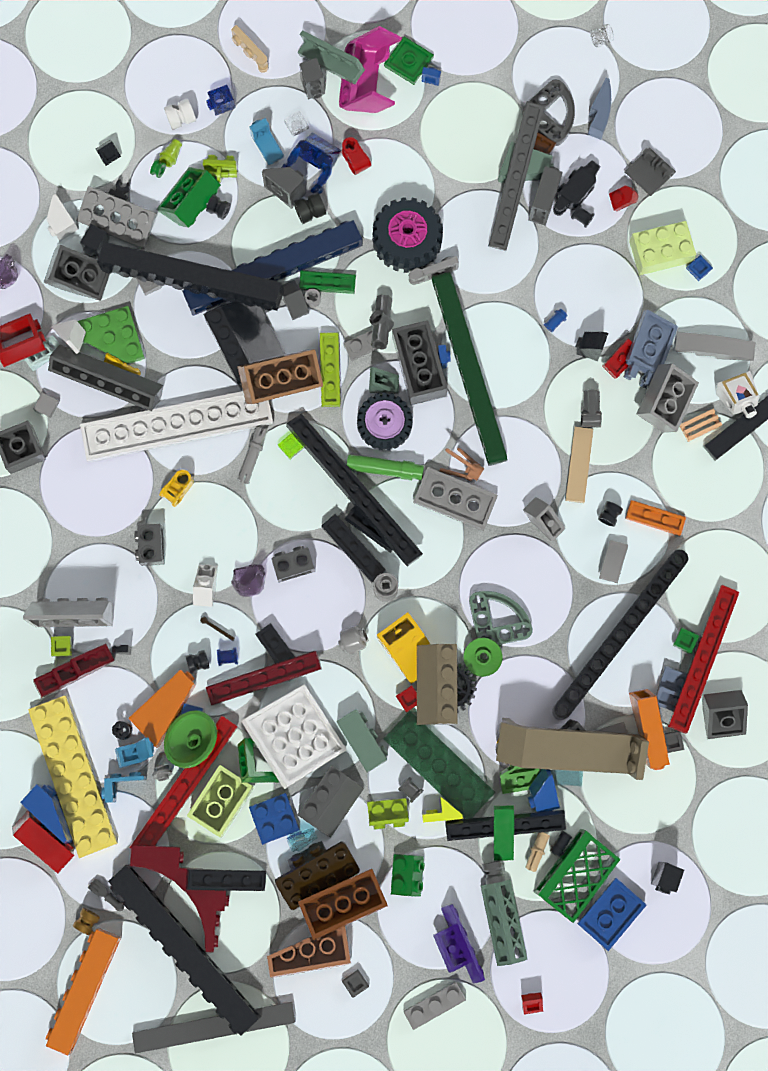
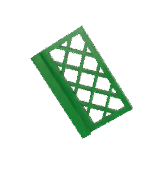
M580 829L564 850V855L558 858L534 893L570 922L574 923L621 859L596 840L588 831ZM590 841L596 844V854L587 855L586 847ZM609 855L614 859L609 866L602 867L601 856ZM597 856L599 867L589 869L587 858ZM584 858L585 869L575 871V861ZM599 871L600 879L597 882L590 883L589 872ZM586 872L587 883L577 885L576 874ZM572 874L573 885L563 887V877ZM587 887L588 895L586 898L578 899L577 888ZM574 888L575 899L565 901L564 890ZM560 890L561 901L552 902L548 897L553 891ZM565 904H576V911L572 916L566 913Z

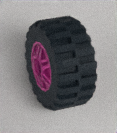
M403 197L398 202L396 199L390 201V206L385 204L382 207V212L377 213L373 222V248L377 252L379 260H384V265L387 267L392 265L395 271L404 269L403 273H409L411 269H420L421 266L424 268L430 261L434 262L437 254L440 253L443 240V224L439 214H435V209L432 206L427 207V202L422 200L420 203L417 202V198L412 197L411 200H406V197Z

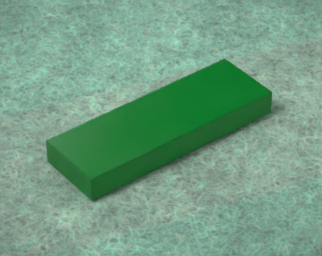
M300 270L299 287L303 291L316 289L319 292L355 294L356 274Z
M514 805L494 806V861L514 860Z

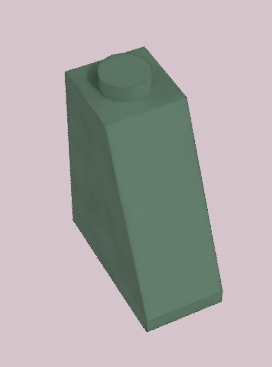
M513 142L510 144L499 173L498 182L505 183L515 146ZM533 149L525 181L541 180L545 166L554 167V163H551L553 156Z

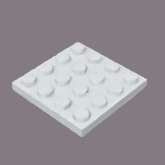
M305 684L241 721L284 789L347 750Z

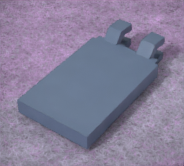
M649 310L643 311L626 358V364L629 366L626 368L623 377L631 380L636 378L638 371H641L644 375L641 377L639 386L647 388L658 365L665 364L678 326Z

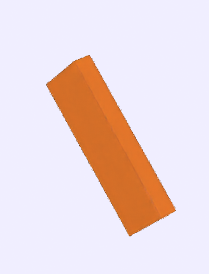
M631 500L625 519L680 536L686 517Z

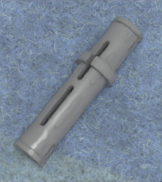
M256 427L253 440L248 445L250 448L237 479L239 482H242L246 475L244 483H250L249 481L259 453L263 450L262 445L268 432L266 429L262 430L260 436L262 428Z

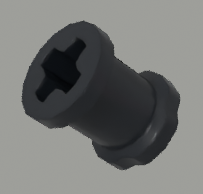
M579 204L571 219H576L587 228L595 214L589 213Z
M118 721L112 726V734L120 740H126L132 735V727L124 721ZM122 726L123 728H126V732H123V735H121V733H118V730L121 729Z

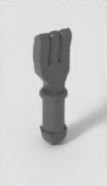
M96 878L87 887L98 897H104V901L111 904L115 910H124L123 903L116 899L112 893H108L106 887Z

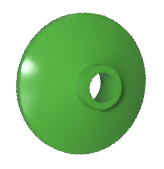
M477 638L471 641L465 649L464 663L468 670L477 676H490L498 671L502 664V650L495 641L489 638ZM486 653L487 659H481L480 654Z

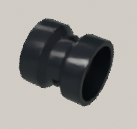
M213 195L207 204L206 212L216 214L218 218L224 220L230 211L231 203L221 201L220 197Z
M606 501L603 506L604 511L599 514L598 520L608 526L615 527L617 517L621 515L623 508L613 502Z
M205 650L199 651L195 655L189 654L185 656L191 674L197 673L200 669L206 670L210 668Z

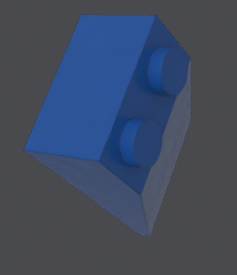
M36 784L20 803L63 843H72L73 840L59 799L56 796V790L50 785Z

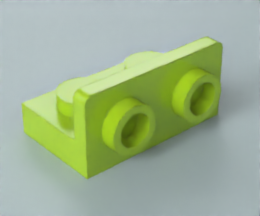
M406 798L367 802L369 826H373L374 830L385 829L386 824H393V828L405 827V822H409Z

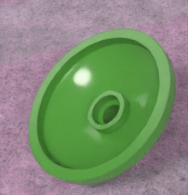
M196 710L186 712L176 718L168 728L164 739V752L167 759L180 768H191L202 763L210 755L216 743L217 728L214 720L208 714Z

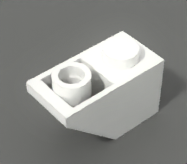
M210 564L198 565L193 584V606L213 607L218 566Z

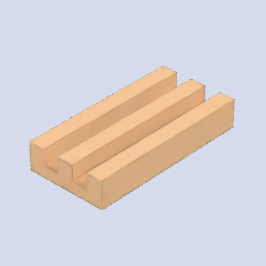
M713 408L680 424V428L687 442H690L721 427L722 423L719 422V417L715 414ZM711 415L712 418L686 430L685 427ZM713 421L715 422V425H712L696 434H693L691 436H689L688 434Z

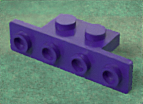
M453 904L442 907L441 911L448 928L433 934V937L448 972H454L465 966L473 984L484 981L483 969L478 964L475 950L469 943L467 932L460 922L457 909L454 908Z

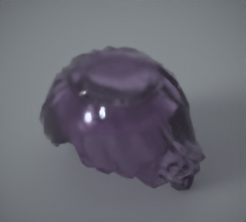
M5 254L4 258L0 260V289L9 288L18 278V271L14 264L15 261L9 254Z
M261 564L249 565L233 570L234 574L231 584L240 596L252 597L262 592L265 585L264 576L266 574Z

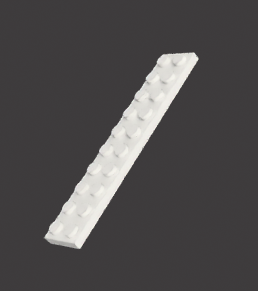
M240 391L156 408L152 411L146 410L82 423L80 428L86 460L90 462L273 424L269 400L255 404H246L244 392Z

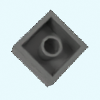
M28 420L0 431V456L5 469L10 474L46 460L34 427Z

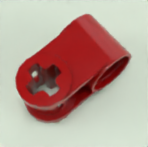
M348 137L343 140L342 156L354 175L372 166L369 157L355 138Z

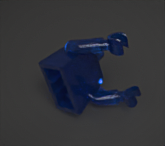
M312 132L305 140H300L287 158V163H284L281 168L291 167L300 157L316 168L322 169L317 184L310 190L313 194L317 192L321 194L324 189L322 186L329 179L332 167L335 165L341 150Z

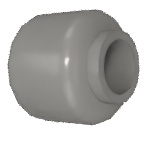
M353 626L341 632L338 643L342 651L346 650L349 654H354L365 649L369 640L363 628Z

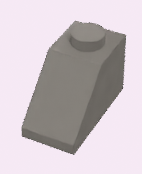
M537 497L523 509L531 523L552 542L566 529L551 506Z

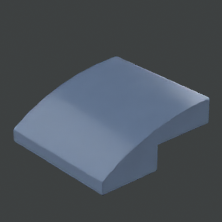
M665 666L656 692L659 707L671 711L674 710L687 673Z

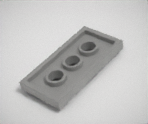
M88 186L76 221L87 226L93 224L106 231L109 235L145 248L157 213ZM98 205L104 208V213L101 216L96 214V207ZM115 212L121 215V219L117 223L112 219ZM131 219H136L138 223L135 229H131L129 226Z
M427 467L413 503L484 531L498 495ZM436 487L441 488L443 495L440 497L434 496L432 493L433 489ZM452 495H459L461 501L458 504L452 503L450 501ZM469 502H477L479 508L476 511H471L468 508Z

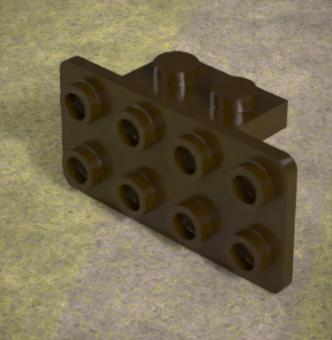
M320 841L288 859L287 862L291 870L276 878L275 884L289 908L295 910L300 907L299 901L350 879L360 872V868L344 841L337 843L327 850L323 842Z

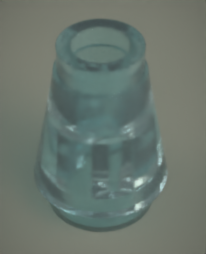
M311 828L291 833L286 839L291 851L299 852L317 839V835L314 829Z

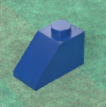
M542 769L529 787L530 796L527 798L530 808H534L536 812L559 809L560 805L553 775L550 769Z

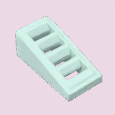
M53 335L46 338V341L43 342L50 353L46 354L42 351L40 352L42 354L40 358L37 354H34L35 361H32L30 357L24 359L32 371H35L49 361L50 355L54 350L48 344L52 342L55 348L60 345Z

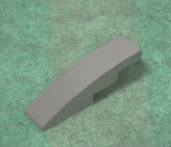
M677 332L675 351L695 353L696 356H712L722 360L754 361L756 342L717 335Z

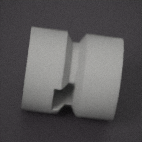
M390 573L378 575L373 585L375 596L385 602L393 600L398 594V580Z

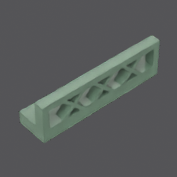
M303 30L299 34L304 41L297 52L299 56L306 60L317 58L321 68L354 85L365 71L358 58Z
M511 879L481 885L497 966L512 965L528 960ZM505 885L506 889L505 897L501 891V886ZM507 906L510 908V916L506 914ZM511 926L514 928V937L510 933ZM515 947L519 950L520 957L518 958L515 956Z

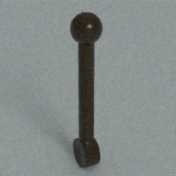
M201 617L200 622L202 624L209 625L231 641H234L235 638L209 622L207 617Z

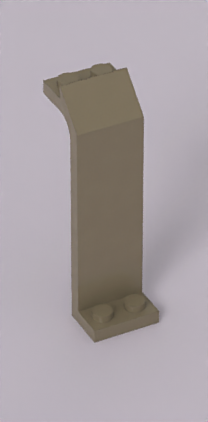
M502 718V722L499 724V741L495 749L497 754L496 761L520 768L629 774L636 780H643L649 741L638 734L527 727L515 723L510 718Z

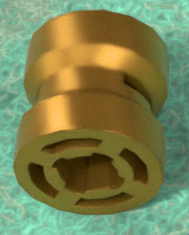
M82 908L78 920H75L73 927L90 936L93 931L92 927L99 921L100 916L86 908Z

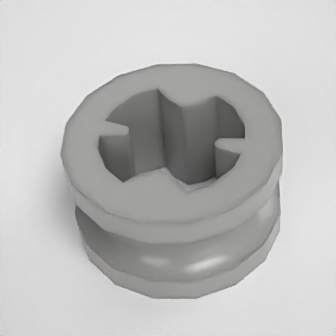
M309 289L305 292L304 299L307 306L317 307L321 302L319 291ZM310 295H313V297L317 296V297L315 298L316 301L313 302L312 300H308V299H310L309 296H310Z

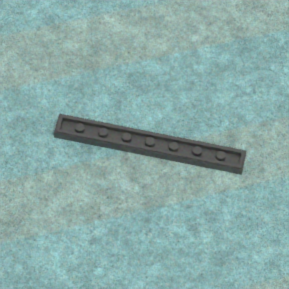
M526 101L488 247L507 251L544 105Z
M287 1002L255 1008L262 1017L246 1032L295 1023L293 1003ZM219 1016L132 1032V1038L136 1054L235 1034L230 1030L228 1026L230 1023L225 1018L222 1019Z

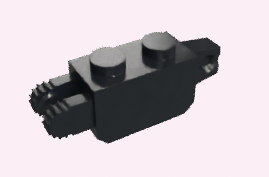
M591 160L585 167L581 166L578 170L574 169L568 177L570 180L566 184L562 183L557 190V202L553 209L555 215L561 216L567 209L571 211L576 210L578 205L583 203L595 188L597 182L596 175L600 170V165Z

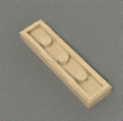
M574 427L565 501L585 503L594 429Z

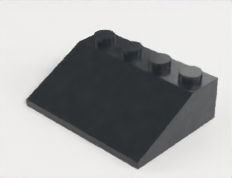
M232 302L218 306L203 314L238 385L241 384L238 366L286 355L261 307H250L241 302Z

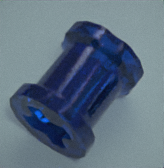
M237 647L224 651L217 649L219 667L228 663L238 664Z

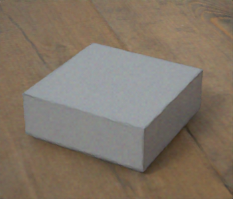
M41 392L33 410L51 418L59 404V400Z

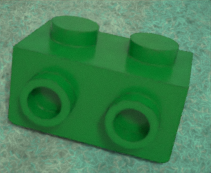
M393 854L391 895L421 897V892L423 891L422 877L425 868L424 856Z

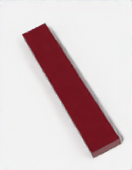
M312 651L207 686L206 691L210 704L213 706L322 670L317 651Z

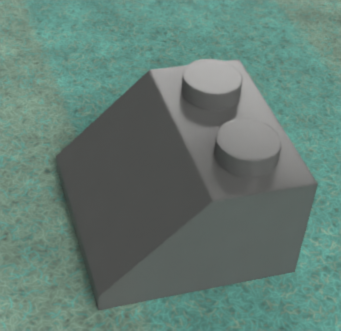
M291 167L263 169L264 187L291 209L294 207L293 202L300 200L306 194L304 175L299 170L295 171Z
M742 690L703 694L702 710L707 739L746 735L748 703Z

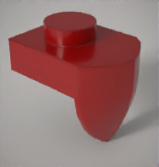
M626 185L609 193L613 211L617 212L631 204L637 203L638 193L632 187Z

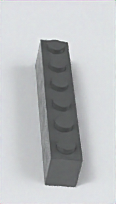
M59 345L50 355L48 371L149 411H152L161 400L163 385L81 352L76 354L72 349L63 345Z

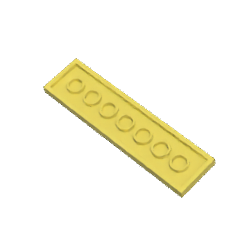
M64 695L28 709L78 857L82 858L118 844L67 696Z

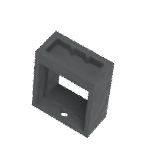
M545 166L528 221L546 226L563 173L558 168Z

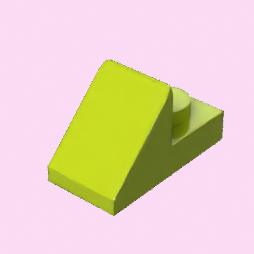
M440 797L441 813H438V809L426 810V814L422 815L423 823L463 819V815L442 797Z

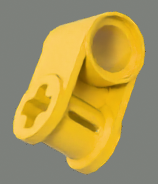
M186 470L177 471L172 479L162 488L159 496L165 497L172 503L173 507H176L193 486V477ZM182 476H188V481L185 484H180Z

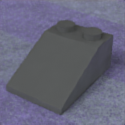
M60 244L54 249L43 283L60 290L101 301L110 274L100 269L96 259Z

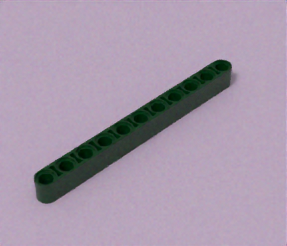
M450 271L431 277L487 464L492 466L508 461L506 450Z

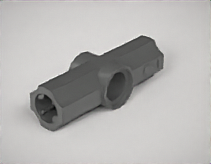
M381 294L377 296L375 312L372 313L369 319L373 325L371 346L374 349L383 350L387 348L389 332L394 326V322L390 318L392 298L389 295Z

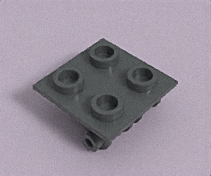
M649 147L645 148L642 152L643 154L624 172L647 194L652 196L676 171Z

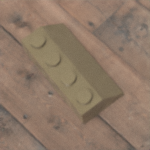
M457 644L417 646V725H457Z

